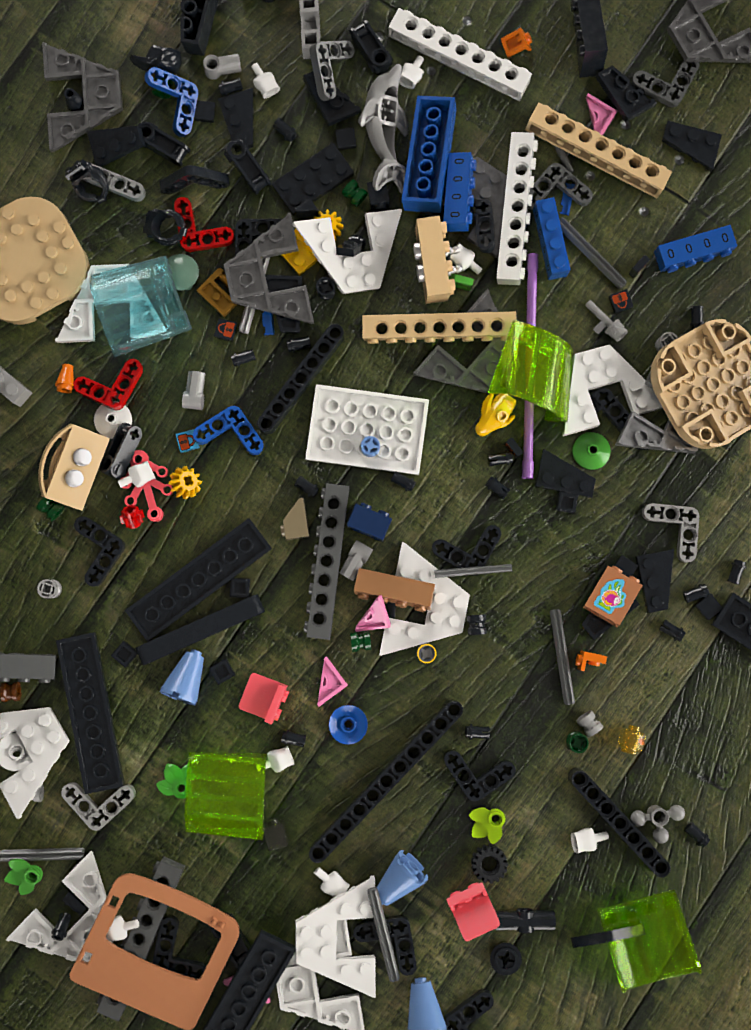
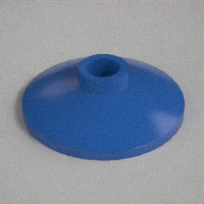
M341 706L330 717V733L336 741L342 744L357 743L367 732L368 722L366 715L356 706ZM347 720L352 722L351 727L345 726Z

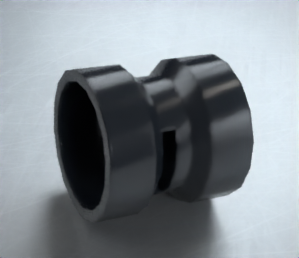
M322 277L317 281L316 289L319 298L325 301L332 299L336 293L334 281L329 277Z
M486 614L467 616V622L469 623L468 635L487 634V628L484 624Z

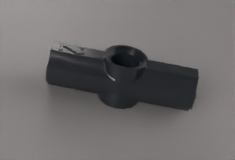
M518 908L516 911H495L500 921V926L496 930H516L520 933H531L534 930H555L556 927L554 910L534 911L530 908Z

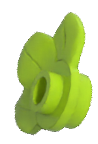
M478 807L469 813L470 818L475 821L472 827L473 838L488 836L491 844H495L501 839L505 815L500 809L488 810L484 807ZM498 815L499 819L498 821H492V817Z

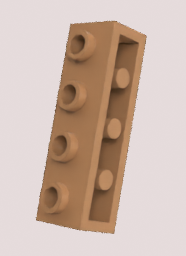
M361 568L358 570L354 593L360 599H377L379 595H382L384 604L392 602L395 603V606L401 608L411 606L414 607V610L426 612V610L431 609L435 591V584Z

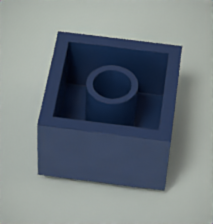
M362 502L360 505L355 504L347 527L383 542L392 522V518L389 517L390 514L379 510L377 513L371 510L372 506Z

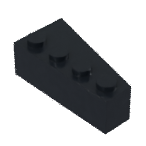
M182 0L180 7L182 11L180 42L186 53L200 56L205 55L219 0Z
M571 0V12H574L573 26L575 27L579 77H595L599 72L603 71L608 52L600 0Z

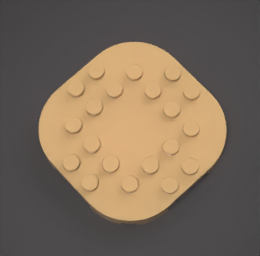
M23 197L0 208V320L13 323L14 325L29 324L36 321V317L67 300L71 302L78 297L81 285L87 278V273L90 269L87 254L64 214L53 203L39 197Z
M725 319L708 321L665 345L653 360L651 383L655 395L677 434L694 447L701 449L720 447L730 443L733 439L751 429V336L737 323L732 324L726 322Z

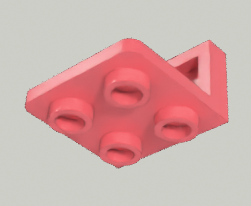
M252 673L240 700L239 709L265 719L264 722L272 725L274 720H279L282 712L279 709L281 702L285 703L289 691H286L288 685L260 674Z
M478 882L469 885L468 889L462 892H453L446 899L465 941H470L500 926V921L483 883Z

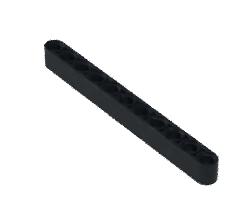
M457 700L446 702L314 841L309 851L311 861L314 863L323 862L461 717L463 706ZM457 704L459 711L456 714L449 713L450 705ZM442 718L446 721L443 728L435 726L437 719ZM424 733L432 734L431 741H422V735ZM411 747L419 749V753L416 756L408 754V750ZM398 761L405 763V768L401 771L396 770L394 767ZM383 776H390L392 778L391 783L388 785L381 782ZM370 790H375L378 792V797L371 799L367 793ZM361 804L365 810L362 813H357L354 807ZM343 819H348L351 825L343 827L340 822ZM334 833L337 836V840L331 842L327 839V835ZM321 848L324 853L321 856H316L313 850Z

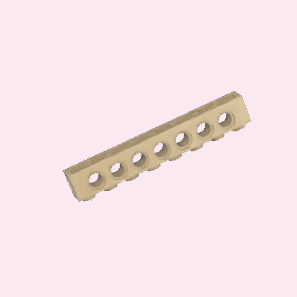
M539 102L525 128V131L534 133L535 136L655 198H658L672 173L665 166L635 153L632 149L618 144L615 140L608 139L599 132L593 131L582 123L576 122L565 114L558 113L549 106Z
M516 311L362 315L363 340L367 341L368 344H378L380 340H386V343H398V340H405V343H416V340L423 339L426 343L435 342V339H443V342H454L455 339H462L463 342H472L474 338H481V341H493V338H501V341H511L512 337H516ZM498 322L502 325V329L497 332L493 331L491 325ZM460 323L464 326V329L461 332H455L453 326ZM480 323L483 329L480 332H475L472 329L473 324ZM423 324L426 328L423 333H417L415 327ZM381 325L387 326V331L384 334L377 332L378 327ZM399 325L406 326V331L402 334L396 332V328ZM435 325H444V331L441 333L435 332Z

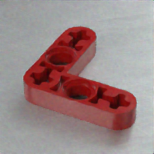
M180 197L175 201V211L183 217L184 221L188 220L191 222L186 237H182V240H180V244L186 252L225 247L234 243L235 235L229 227L196 231L193 208L188 198ZM182 203L186 205L185 212L187 215H183L181 208H179L182 206ZM224 233L231 235L228 237V240L224 239ZM215 234H217L218 237H221V238H218L219 242H217V239H216V237H215ZM204 236H212V242L210 244L203 243ZM196 237H199V242L201 245H198V243L195 242L197 241ZM187 239H191L192 241L191 246L189 247L187 246V244H185L187 243Z
M129 359L124 364L112 388L83 376L76 378L73 387L78 394L112 410H121L143 373V366L137 359ZM136 365L138 369L131 371L130 367H135ZM122 381H129L130 384L128 388H120V384ZM80 384H86L89 388H91L90 391L83 387L80 388ZM99 389H103L104 395L100 398H96L95 392ZM118 398L120 400L119 403L112 402L113 399L116 400Z

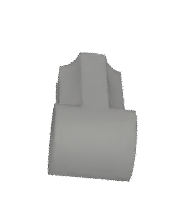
M238 54L221 57L208 55L203 60L205 75L212 80L218 79L220 75L241 72Z
M188 371L186 391H184L182 397L183 408L203 409L205 373Z
M356 540L348 554L349 557L339 573L354 581L359 568L367 562L373 549Z

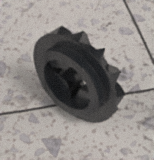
M501 942L499 945L494 946L490 953V962L497 973L511 975L520 968L522 956L517 946L510 942ZM508 951V956L512 960H507L503 966V960L500 956H505Z

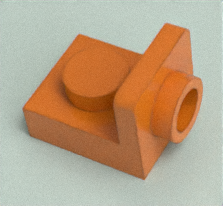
M522 28L501 38L508 57L524 49L528 52L532 50L530 46L532 43L531 36L528 32L525 33Z
M581 651L580 654H577L575 665L578 666V670L585 671L587 660L589 665L600 666V663L606 664L607 656Z

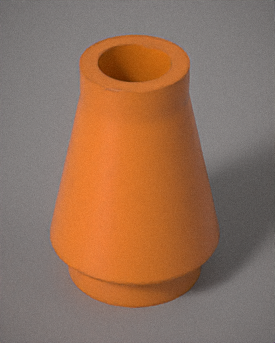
M62 364L55 383L57 391L72 393V389H74L73 365Z

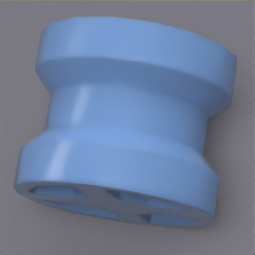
M373 436L365 437L361 442L362 453L367 457L376 456L380 450L379 440Z

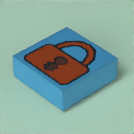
M194 429L176 434L181 453L200 448L199 444L193 439Z

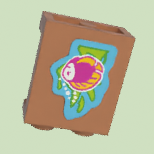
M607 566L583 608L618 628L643 585L639 583L640 580L631 575L627 577L622 574L623 571L618 567Z

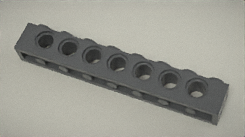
M326 483V488L322 487L321 499H324V505L319 508V518H322L321 526L317 525L316 537H319V544H315L314 556H317L316 564H312L311 575H314V583H310L309 594H312L311 602H307L306 613H309V621H305L304 633H307V637L331 639L350 487L345 485ZM336 499L339 501L337 509L329 508L328 504L331 500ZM334 518L337 521V525L334 528H328L326 526L328 519ZM327 537L334 539V545L330 548L324 546V540ZM324 556H330L332 559V563L328 567H324L321 564ZM322 575L329 577L330 581L326 586H322L319 583V578ZM319 594H324L327 597V602L324 605H319L316 601ZM317 613L324 615L325 620L322 624H316L314 621V616Z
M163 857L160 862H156L152 872L155 873L153 880L160 883L159 878L164 877L168 881L167 886L176 889L185 865ZM147 897L145 899L141 898L137 906V910H139L137 918H132V920L139 921V927L131 929L129 936L123 939L121 947L125 951L132 952L137 957L146 960L168 905L161 902L156 904ZM144 915L151 916L152 922L145 921ZM137 933L143 935V941H140L136 938ZM100 994L97 1000V1004H99L97 1012L119 1022L127 1005L103 994Z

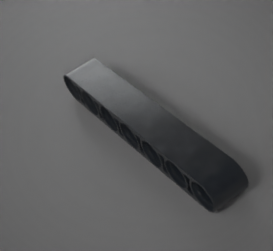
M332 324L326 329L259 417L257 425L262 433L272 434L343 342L344 331L340 325ZM333 331L340 332L338 338H332L330 334ZM321 346H327L329 351L321 353L319 349ZM310 361L318 363L315 368L308 367ZM301 375L306 377V381L302 384L296 382L297 377ZM292 390L295 392L294 397L286 398L285 393ZM276 406H283L281 413L276 414L273 412ZM266 420L272 422L271 427L268 429L262 428V424Z
M258 594L142 644L135 649L144 666L260 615L265 610Z
M580 768L571 769L568 773V780L656 876L661 878L668 876L671 868L667 860L587 773ZM581 773L583 776L582 780L577 783L574 782V776ZM595 788L596 794L593 797H588V790ZM604 803H609V809L605 812L601 811V806ZM621 817L623 819L622 824L615 826V820ZM635 832L636 838L633 841H629V834ZM645 847H649V853L643 856L642 850ZM663 862L662 869L656 870L657 863Z

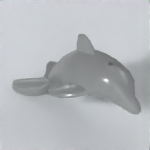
M396 64L389 72L379 75L371 84L365 107L358 119V123L361 127L366 126L370 142L382 160L373 177V188L380 190L387 182L393 180L402 194L406 168L399 164L396 159L395 129L397 127L403 136L408 135V121L398 101L397 91L402 66Z

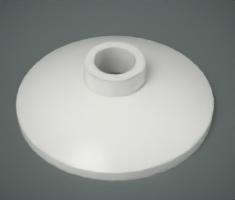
M101 405L94 415L96 430L102 436L113 439L120 424L129 423L132 425V415L126 406L116 411ZM114 416V421L109 422L108 418Z
M17 733L9 734L0 741V765L4 769L20 771L33 762ZM15 751L20 752V756L14 757L13 753Z

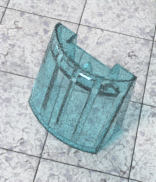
M166 256L91 275L90 291L114 357L192 329L186 310H183Z

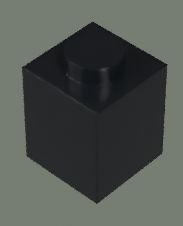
M367 182L371 211L379 212L389 208L390 200L387 185L385 184L380 190H375L372 182Z

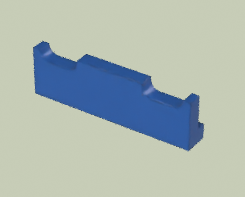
M565 184L567 186V189H573L575 187V184ZM564 192L561 201L563 208L560 214L569 215L572 198Z
M264 311L262 313L263 326L266 331L264 335H274L273 314Z

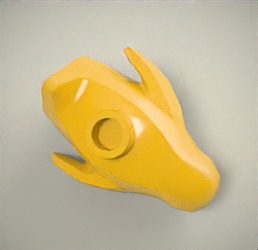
M500 392L493 399L494 393H490L483 401L481 417L475 426L476 433L483 437L492 431L509 425L515 418V415L510 416L516 405L514 398L504 392Z

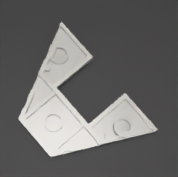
M402 209L366 213L364 216L371 251L361 252L354 257L336 255L331 217L295 221L292 225L296 227L304 238L306 245L311 248L320 264L322 263L329 273V277L337 284V288L342 294L378 290L382 283Z
M129 264L91 265L87 273L88 276L83 281L77 299L74 300L69 310L70 313L65 318L64 325L55 342L95 341L94 304L130 303L132 340L170 338V335Z
M611 345L576 353L572 359L571 381L567 396V410L565 412L566 418L562 436L600 425L588 390L620 382L631 413L634 411L640 415L662 409L663 407L654 390L644 384L646 380Z
M404 542L401 544L395 576L435 584L431 609L427 610L424 625L389 618L391 624L390 628H384L380 656L463 632L470 595L448 577L435 578L434 570L438 569Z
M50 707L0 713V741L5 736L16 731L33 761L0 783V789L17 819L22 817L25 808L33 800L37 789L41 787L48 776L49 770L57 762L60 753L70 741Z
M92 850L62 880L89 908L67 932V936L62 941L54 940L51 931L55 927L35 909L9 935L6 941L11 940L24 944L28 948L33 947L47 954H56L65 957L67 960L76 961L107 898ZM86 951L82 960L89 962L92 954Z
M373 875L356 887H351L349 891L332 898L330 902L320 908H315L308 915H303L295 920V961L303 967L376 998L375 956L336 957V920L373 918L367 894L369 888L375 887V877Z
M336 920V957L351 956L352 949L347 920ZM294 953L276 984L280 1010L294 1012L302 1017L307 1016L330 1026L335 1025L342 1030H365L359 993L320 1000L315 971L297 964Z

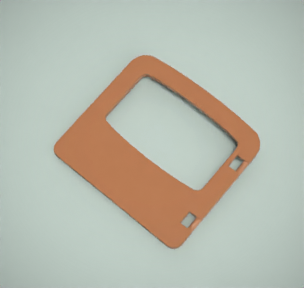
M133 873L123 874L113 883L71 969L70 978L77 984L179 1028L192 1030L196 1026L238 940L240 933L239 925L231 916L184 892ZM128 893L141 895L178 909L210 925L221 933L216 948L200 978L195 979L162 968L125 951L107 940L106 935ZM113 895L120 898L116 907L109 904ZM86 951L92 954L89 962L82 960Z

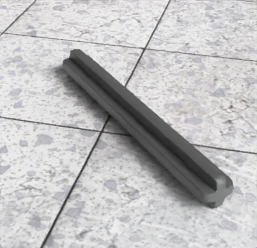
M564 217L560 218L561 229L565 236L618 289L624 287L627 281Z
M553 609L550 610L563 701L565 705H572L575 703L561 610Z
M85 848L0 850V862H9L12 859H23L26 861L76 860L85 857Z
M372 887L367 890L389 981L395 982L400 979L378 888Z

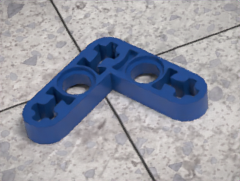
M152 67L145 73V81L150 87L178 98L173 131L177 136L184 137L192 130L198 88L190 81L162 69ZM153 73L155 74V78L157 79L156 81H154L153 76H151ZM168 80L174 81L176 85L174 90L169 88ZM187 88H189V92L192 93L190 96L188 95V91H186ZM182 105H186L189 108L188 115L183 113ZM182 123H183V128H185L184 131H181L182 128L179 126V125L182 124Z
M237 406L226 408L196 427L193 431L194 441L199 445H204L232 428L249 454L259 455L263 450L261 438ZM231 411L233 413H238L237 419L240 423L237 424L236 420L233 417L229 418ZM221 421L223 423L222 429L215 430L212 427L213 422ZM206 426H209L213 434L210 435V432L205 434V439L197 438L198 432L205 433L208 431ZM247 426L250 432L248 435H241L239 428ZM252 435H254L255 437H252V441L255 444L259 443L258 450H251V442L249 440L245 442L244 440H247Z

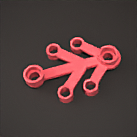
M142 450L135 451L130 461L131 466L148 461L152 471L156 472L157 476L161 478L168 476L169 471L166 467L158 466L149 461L146 452ZM141 456V462L137 463L136 457ZM160 469H165L164 475L159 474ZM153 479L139 488L135 486L131 494L125 497L124 502L128 506V499L133 498L134 502L131 505H136L137 498L142 489H144L149 507L147 517L153 522H159L162 520L164 513L156 505L151 486L160 490L165 496L173 494V492L166 494L165 488L170 487L172 489L173 487ZM132 483L122 488L129 489L132 486ZM156 510L158 513L156 517H152L151 515L152 511Z

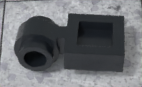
M361 235L350 236L347 241L336 247V255L356 256L365 248L366 239Z

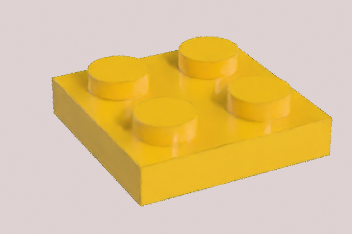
M295 229L299 251L282 254L281 256L300 276L318 260L312 253L311 248L304 242V238Z

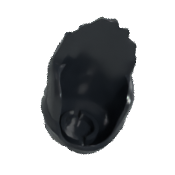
M152 45L146 57L131 54L129 57L133 65H136L141 70L148 71L152 67H156L173 75L179 71L182 61L181 53L178 49L164 48L157 45Z

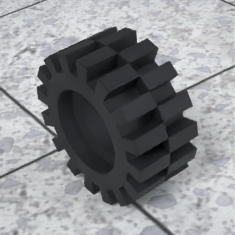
M484 844L482 848L478 847L477 851L472 854L471 866L479 880L481 879L484 883L489 882L493 884V881L499 882V878L503 879L504 873L507 872L508 862L499 847H494L492 844H489V846ZM491 856L496 859L497 865L494 870L486 871L482 868V861L485 857Z

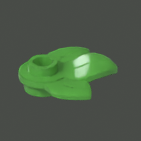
M166 764L164 769L165 779L156 783L158 790L166 796L175 795L179 799L189 797L192 792L191 782L194 778V770L191 765L186 764L180 769L175 764ZM181 785L185 786V790L183 792H179V787Z
M12 859L8 862L12 870L6 875L4 881L18 885L20 895L29 894L34 890L35 884L41 881L43 871L39 866L30 865L26 860Z

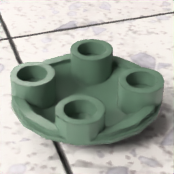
M186 254L171 256L162 267L164 282L174 290L188 291L192 289L199 276L197 263Z

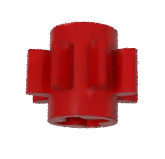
M135 505L124 507L121 511L122 515L119 516L121 524H125L126 528L130 529L138 528L143 523L142 518L145 517L143 510H139L138 506Z

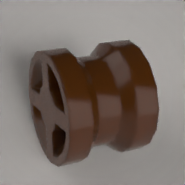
M20 682L1 684L0 699L2 702H8L9 700L20 701L22 694Z

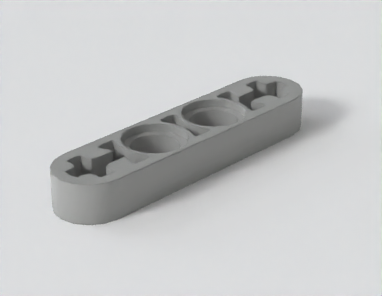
M99 167L107 175L110 192L136 202L142 201L145 198L146 192L142 184ZM86 177L82 179L83 181H86L88 183H91L102 188V186L97 181L92 180V177ZM117 181L124 182V187L122 189L115 188V183ZM129 187L135 191H137V189L139 188V191L141 193H136V195H134L133 191L129 190Z

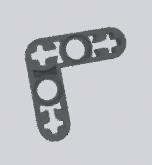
M323 41L315 43L310 47V57L317 92L323 101L331 100L336 96L330 61L346 60L353 57L354 46L350 41ZM330 47L334 49V56L331 54ZM321 67L325 71V77L321 73Z
M684 60L671 84L645 71L636 72L631 80V84L637 89H642L646 96L668 107H676L685 95L700 63L685 62ZM689 63H691L692 68L689 73L685 72ZM640 78L643 79V81L641 82V84L638 83V80H639ZM684 78L686 85H679L677 79ZM658 85L662 91L655 93L652 90V86ZM675 90L679 91L675 97V100H671V96L673 95Z
M559 163L551 164L536 180L534 187L529 190V194H532V197L535 192L538 194L534 202L544 199L555 186L580 206H587L593 198L590 188ZM558 170V175L556 174L552 178V180H550L549 178L552 175V172ZM568 180L572 181L575 187L567 189L564 183ZM545 182L548 185V189L541 191L538 188V184ZM577 187H579V191L576 192V194H574L573 192H575ZM587 194L586 199H580L581 195ZM532 202V206H528V209L532 210L535 203Z

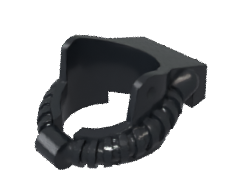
M82 159L81 161H76L72 167L66 168L65 177L68 181H71L75 193L81 199L91 203L98 202L99 204L107 200L106 196L109 192V185L103 171L99 167L92 166L90 162ZM92 177V180L97 181L102 186L101 195L97 197L96 194L85 192V186L80 180Z
M153 209V211L148 210L146 214L143 233L161 245L172 246L177 244V242L179 243L182 237H186L188 229L185 228V221L178 212L171 209ZM166 218H174L177 226L180 227L179 234H174L166 239L161 236L160 226Z

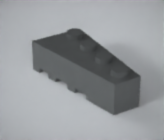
M0 652V681L9 682L10 678H18V682H30V679H38L39 683H50V679H55L57 655L4 654Z

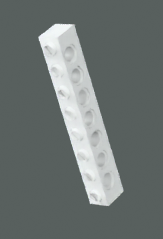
M398 8L389 25V37L520 101L530 82L532 73L526 68L518 67L507 59H501L493 52L485 51L479 48L477 44L469 43L459 35L447 32L443 27L435 26L424 18L414 16L408 10ZM443 43H444V44H447L448 46L443 47V46H441L440 44H443ZM457 52H463L464 54L459 55ZM473 60H479L480 63H475ZM490 68H495L497 71H491ZM507 76H511V77H513L514 79L509 80V79H507L506 77H507Z
M511 132L496 278L497 283L502 285H520L521 279L525 278V268H522V263L527 258V249H524V244L528 243L529 231H526V224H530L531 213H528V206H532V194H529V190L534 187V176H531L532 170L536 168V158H533V154L538 149V140H535L534 133ZM522 152L527 153L525 157L519 156ZM520 170L526 171V173L523 175L517 174V172ZM519 188L524 189L522 193L515 192ZM517 206L522 207V210L518 212L513 209ZM515 224L521 226L518 230L511 229ZM511 243L519 244L517 248L509 247ZM510 261L517 262V264L514 267H509L507 265Z

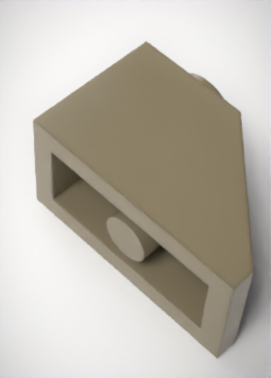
M303 498L297 500L284 518V525H280L282 537L285 536L287 541L310 537Z

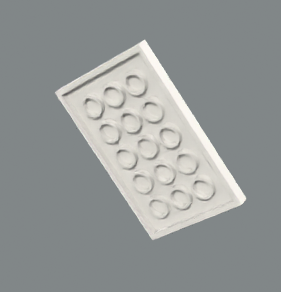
M316 384L305 459L419 475L429 399ZM373 436L379 440L380 450L376 456L367 457L362 453L361 442L365 437Z

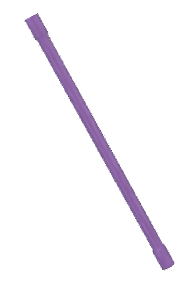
M536 253L527 254L528 277L522 479H533L534 468L533 426L538 254Z

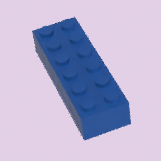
M417 96L401 200L404 211L442 213L447 180L448 155L451 152L457 111L455 97Z

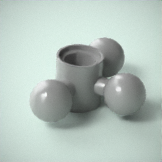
M652 805L647 809V814L640 810L634 811L630 816V820L633 825L638 827L643 826L646 821L650 820L656 825V829L653 831V838L657 843L662 844L669 839V833L663 826L668 823L670 817L675 821L682 820L685 816V810L680 805H673L668 811L658 805ZM661 811V818L654 820V814Z

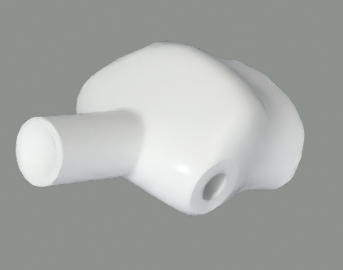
M417 56L413 64H404L399 84L405 88L414 89L424 73L420 68L424 61L422 56Z
M258 63L253 64L251 68L257 76L253 80V84L261 92L263 98H269L278 93L280 87L276 83L274 75L271 72L263 73Z
M458 243L456 246L460 248V253L449 255L447 259L452 260L455 266L462 265L463 271L470 268L476 274H479L482 268L473 261L475 253Z
M148 461L131 466L128 469L129 476L118 480L121 488L130 483L139 488L156 478Z
M285 746L281 749L269 751L267 753L268 760L256 766L259 772L271 767L274 772L278 773L294 765V760L288 746Z
M585 828L571 833L572 847L577 854L583 851H595L597 849V842L609 839L606 831L595 834L592 828Z
M318 867L314 872L323 881L321 884L322 891L333 898L341 893H345L350 886L336 871L328 875Z
M116 916L106 935L107 940L119 941L127 937V930L138 928L139 921L125 922L122 916Z

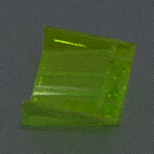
M513 321L488 393L510 394L536 404L547 410L544 418L547 422H568L573 361L572 347L565 340L551 332L527 323Z
M189 752L185 789V832L263 840L267 754Z
M675 889L597 910L604 932L641 924L645 928L646 935L607 942L622 993H626L628 989L695 972H698V974L702 973Z

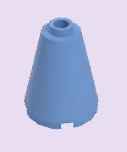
M191 649L190 652L186 651L159 692L172 699H178L183 701V703L196 706L204 657L201 656L202 653Z
M404 850L396 854L377 886L382 905H390L428 881L427 874L424 876L422 873L424 868L412 854H403Z
M426 977L415 978V982L411 983L407 1030H447L431 981L426 980Z

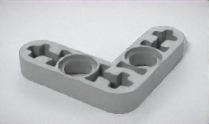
M655 503L644 506L642 516L645 520L679 524L677 557L681 562H692L697 555L698 510L693 507ZM652 507L653 511H661L662 519L659 518L660 514L652 515V517H650V514L647 513V510H650ZM667 509L674 510V519L670 520L666 517ZM689 511L691 515H694V518L690 519V521H688V517H680V514H687ZM687 529L693 533L691 540H686L683 537V533ZM683 543H692V546H688L687 550L691 553V556L686 559L682 552L686 551L687 545L683 546Z
M75 782L65 785L62 788L61 794L63 799L90 829L97 831L102 829L135 798L136 790L132 785L126 784L120 787L100 807ZM74 788V795L69 796V789ZM122 790H129L131 792L129 793V797H125L120 802L118 798H120L124 794ZM81 795L82 798L77 800L75 803L74 800L77 799L76 797H79ZM81 801L88 802V811L84 812L79 808ZM109 802L116 804V812L111 813L107 810ZM104 813L106 816L100 820V824L95 825L93 823L95 821L94 817L98 818Z

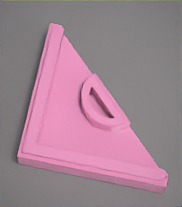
M588 93L586 102L593 129L603 135L615 117L617 110Z
M382 595L377 597L355 628L356 632L390 628L391 623Z
M327 656L324 658L317 703L319 707L348 686Z

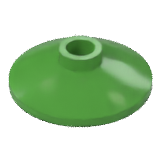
M588 432L576 439L572 453L574 460L579 466L587 470H596L607 463L611 449L604 436L595 432ZM590 447H594L596 452L591 453Z

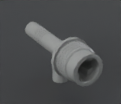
M591 300L586 303L585 306L601 321L593 329L597 334L606 326L608 328L605 334H609L616 342L620 341L627 334L628 330L620 323L619 319L613 322Z

